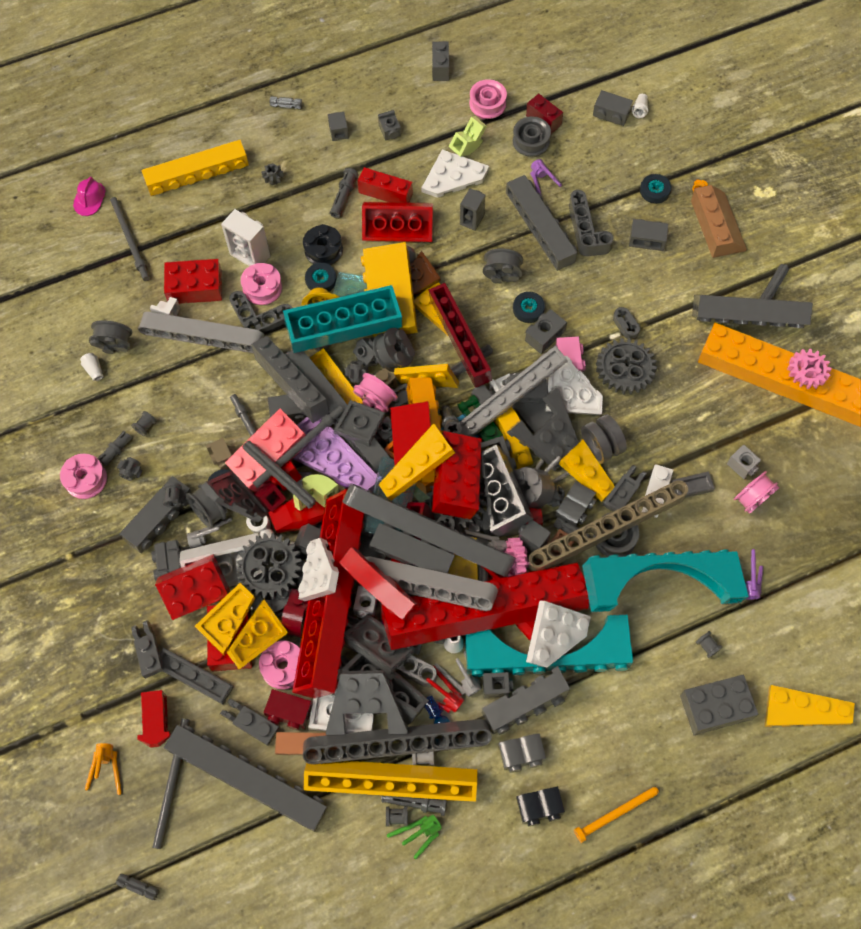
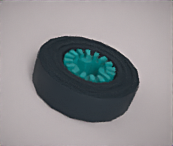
M661 174L648 175L641 182V196L650 203H662L671 194V183Z
M316 263L307 269L305 283L310 290L324 288L330 292L337 283V275L334 268L329 264ZM322 276H324V280H318V277L321 278Z
M534 292L520 293L513 302L515 317L524 323L538 321V318L545 312L543 298ZM526 305H527L528 307H531V306H532V309H531V310H530V309H526Z

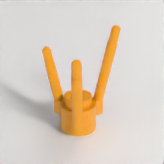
M96 744V752H94L85 786L86 791L90 788L93 775L95 779H98L101 764H108L110 759H112L117 794H122L117 765V751H113L112 744Z

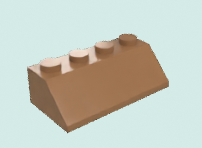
M712 185L695 188L691 203L712 258L746 251L747 248L725 192Z

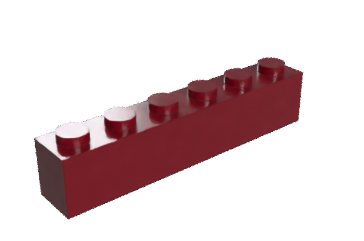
M446 283L429 289L430 301L474 387L477 388L492 381L491 369Z

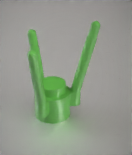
M433 814L408 824V827L394 830L388 833L387 837L390 838L419 826L420 830L402 842V845L405 846L421 834H424L426 837L430 835L414 855V859H417L430 843L439 836L438 831L442 829L439 821Z

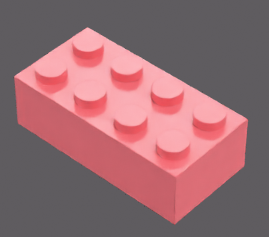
M279 409L247 441H251L273 462H276L306 434L287 414ZM243 445L225 462L240 480L255 493L271 481L268 479L259 488L254 486L252 482L263 474L266 469L243 449Z

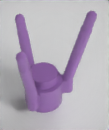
M538 159L532 163L530 175L533 178L537 193L541 195L537 177L542 178L547 174L559 187L562 186L558 179L549 171L543 160Z
M755 549L751 550V581L745 582L749 596L746 598L747 600L759 599L762 594L763 566H759L756 581Z

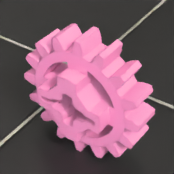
M802 349L800 353L796 352L789 361L787 370L791 371L789 377L795 378L793 380L794 383L800 382L799 387L806 385L807 389H810L811 385H813L816 389L819 384L824 385L826 380H828L831 368L828 367L830 361H824L825 355L820 357L818 350L812 353V349H809L806 353Z
M520 537L508 538V541H506L507 549L503 552L516 558L508 577L524 574L529 565L527 549L523 546V541H520Z

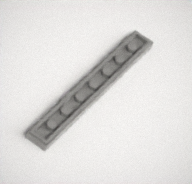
M554 346L459 422L462 426L461 434L474 437L567 363V358Z

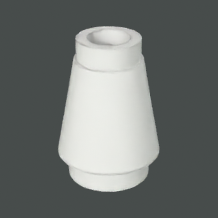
M639 94L632 106L631 111L636 118H643L648 113V97L646 94Z
M87 353L81 357V366L93 381L101 380L104 376L98 356H95L94 353Z
M461 636L445 639L444 647L450 653H458L464 647V640Z

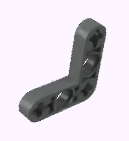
M235 291L231 293L229 298L231 306L243 328L252 329L250 326H254L255 330H259L262 333L285 324L283 310L293 308L289 304H282L256 316L243 292ZM236 298H239L241 300V306H239V303L237 302V300H235ZM243 311H249L250 315L247 317H242L241 313ZM268 317L274 318V321L270 324L264 322Z

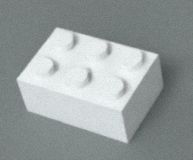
M234 209L221 224L230 255L248 266L256 263H265L270 258V252L264 226L259 221L249 218L246 213Z

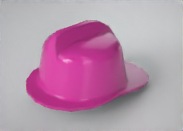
M93 177L81 181L78 184L77 194L73 203L77 214L90 216L96 213L105 196V187L94 180Z

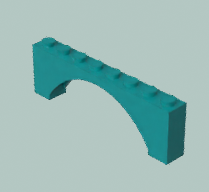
M728 549L718 552L705 550L700 553L686 551L682 554L668 552L663 555L649 553L645 556L630 554L626 557L611 555L606 558L596 555L589 557L582 565L591 612L611 611L618 605L617 599L631 578L640 573L657 569L677 571L698 580L720 599L721 604H736L749 597L738 552H729Z
M607 615L605 626L591 642L573 653L561 656L549 667L527 663V654L507 646L490 630L465 635L467 673L473 677H481L483 673L513 672V675H523L525 672L544 674L546 671H552L557 666L561 673H565L566 670L582 673L586 672L587 669L604 672L609 668H615L616 671H625L633 663L628 615Z

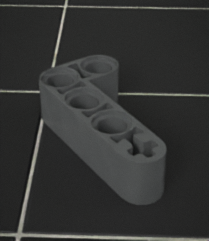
M574 190L570 195L569 211L579 253L583 256L608 254L612 248L613 235L608 231L594 232L586 194L582 190Z

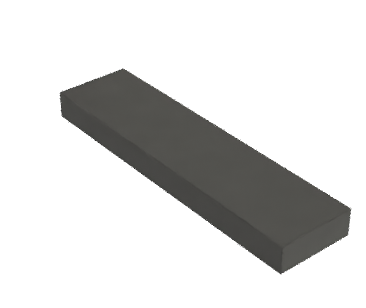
M165 648L160 652L164 667L162 672L222 705L234 688L233 685Z

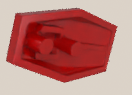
M292 498L278 506L273 512L270 511L268 513L276 533L300 530L306 524L316 526L323 521L325 507L316 501L312 508L306 506L299 511L295 508L294 499Z

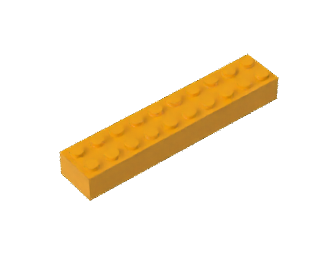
M714 323L698 363L861 427V379L831 368L830 376L824 385L819 384L816 389L813 385H811L810 389H807L806 385L799 387L800 382L794 383L793 380L795 378L789 377L791 371L787 370L789 361L795 353Z

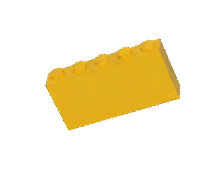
M406 242L363 249L364 256H361V263L365 267L363 280L364 283H367V289H364V291L392 285L402 315V328L398 329L404 330L406 334L418 333L409 252Z

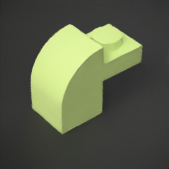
M472 116L465 130L455 133L449 147L460 157L470 155L483 142L481 137L487 126L476 116Z
M314 474L302 479L303 488L323 507H325L327 498L339 493L338 484L327 476ZM293 495L295 508L301 511L306 505Z

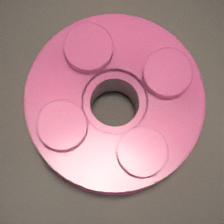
M481 80L475 83L470 90L469 105L471 111L481 119H492L500 116L506 108L507 92L505 87L495 80Z
M253 264L246 268L241 276L243 293L248 301L253 304H270L281 294L280 274L270 264Z
M368 373L363 374L362 382L359 385H355L353 390L358 397L363 399L362 403L371 408L374 407L385 413L389 411L388 406L390 403L398 399L396 393L387 384Z
M77 454L66 460L62 466L60 480L67 491L75 498L89 499L98 495L104 489L107 482V473L100 461L93 455Z
M767 471L755 478L733 499L734 501L738 500L745 507L744 511H747L749 514L779 489L778 483H773L766 475Z
M277 641L262 652L259 659V669L268 685L279 690L293 688L300 651L297 645L289 641ZM281 662L288 663L284 669H279L278 665Z

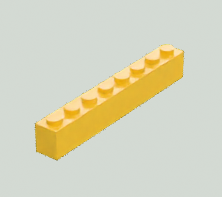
M359 761L321 764L306 763L304 790L476 802L477 769Z

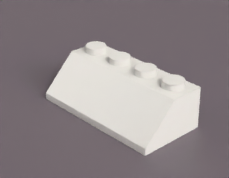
M255 533L180 551L181 567L214 554L228 586H235L239 583L243 584L245 580L240 581L238 579L242 573L236 571V569L241 567L236 561L242 560V557L238 554L245 553L246 551L243 546L250 547L248 540L255 543L256 536L259 537V535ZM263 551L257 553L256 558L258 560L264 558ZM261 570L256 571V572L254 573V577L257 576L258 574H261L262 571H261Z

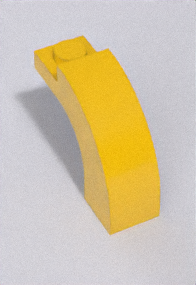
M510 407L493 422L503 434L504 440L508 439L511 447L509 451L510 458L514 457L517 469L533 464L529 447L523 446L519 443L520 440L514 436L511 437L507 433L512 426L520 421L515 410Z

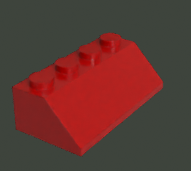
M363 202L362 241L432 242L433 203Z

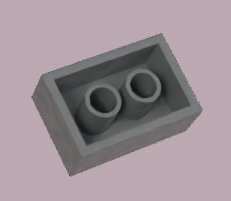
M744 674L689 688L680 695L693 736L751 721L759 715Z

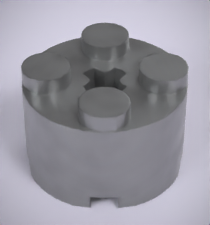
M529 467L514 471V475L529 508L540 509L552 500L555 485L546 471Z

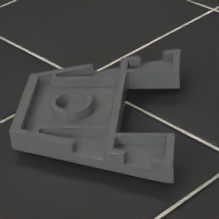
M557 387L542 398L552 411L553 416L533 435L522 420L518 421L507 431L511 437H516L520 440L519 443L523 446H528L534 451L535 455L549 465L558 456L562 459L579 443Z
M384 670L342 671L326 735H345V714L387 713L388 734H408V725L402 717V711L397 705L394 692Z

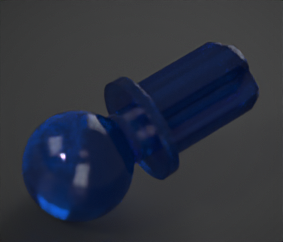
M432 695L426 697L429 700L425 705L430 715L429 719L434 718V724L450 722L448 717L441 715L444 710L443 708L440 709Z

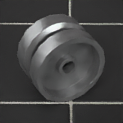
M604 415L598 418L596 423L591 422L581 428L583 440L600 464L610 460L612 455L618 456L626 452L627 445L624 434L610 415Z

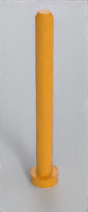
M652 787L584 828H575L574 833L580 843L586 841V836L653 798L659 793L657 787Z

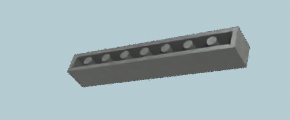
M187 725L183 727L176 726L164 746L166 751L315 832L327 810L324 800L317 796H313V798L305 795L306 791L295 785L292 788L286 785L288 782L286 779L278 775L275 778L268 775L269 770L260 765L255 768L249 764L250 760L246 757L239 755L237 758L231 754L232 750L226 746L221 745L217 747L212 744L214 740L205 735H202V737L195 735L193 728Z

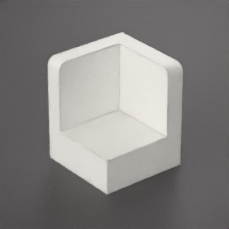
M170 297L168 302L160 301L157 306L151 305L150 310L154 313L177 316L180 306L177 299Z

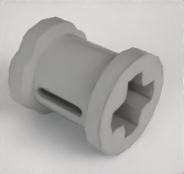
M433 751L412 754L413 765L430 764L434 766Z

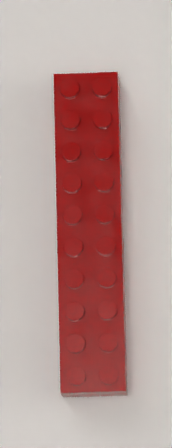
M348 489L326 499L320 538L327 540V550L331 551L335 560L333 566L338 568L339 575L335 593L308 600L292 693L314 699L334 694L338 686L337 676L338 670L341 667L340 657L345 644L344 633L348 625L347 614L351 605V590L354 586L353 577L339 562L351 547L359 550L361 545L360 534L364 527V513L342 502Z
M578 563L484 581L495 585L498 589L493 607L488 611L416 595L410 598L417 605L404 620L400 619L381 603L382 620L391 650L536 620L540 601H546L573 611L588 609L589 598L585 579Z

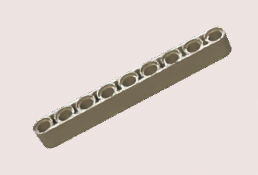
M679 480L674 481L533 551L529 556V569L533 572L552 568L680 504L688 493L687 484ZM673 490H680L682 495L675 494ZM656 498H662L665 503H658ZM639 507L647 508L648 512H641ZM627 515L631 520L624 521L621 516ZM610 524L613 526V529L607 530L603 525ZM586 533H594L596 537L590 539L586 536ZM570 541H575L578 544V546L573 548L570 547L568 543ZM552 550H558L561 553V555L556 557L553 556L550 552ZM540 559L543 561V564L535 565L532 561Z

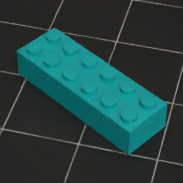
M392 285L283 310L293 353L385 332L390 328H402V315Z

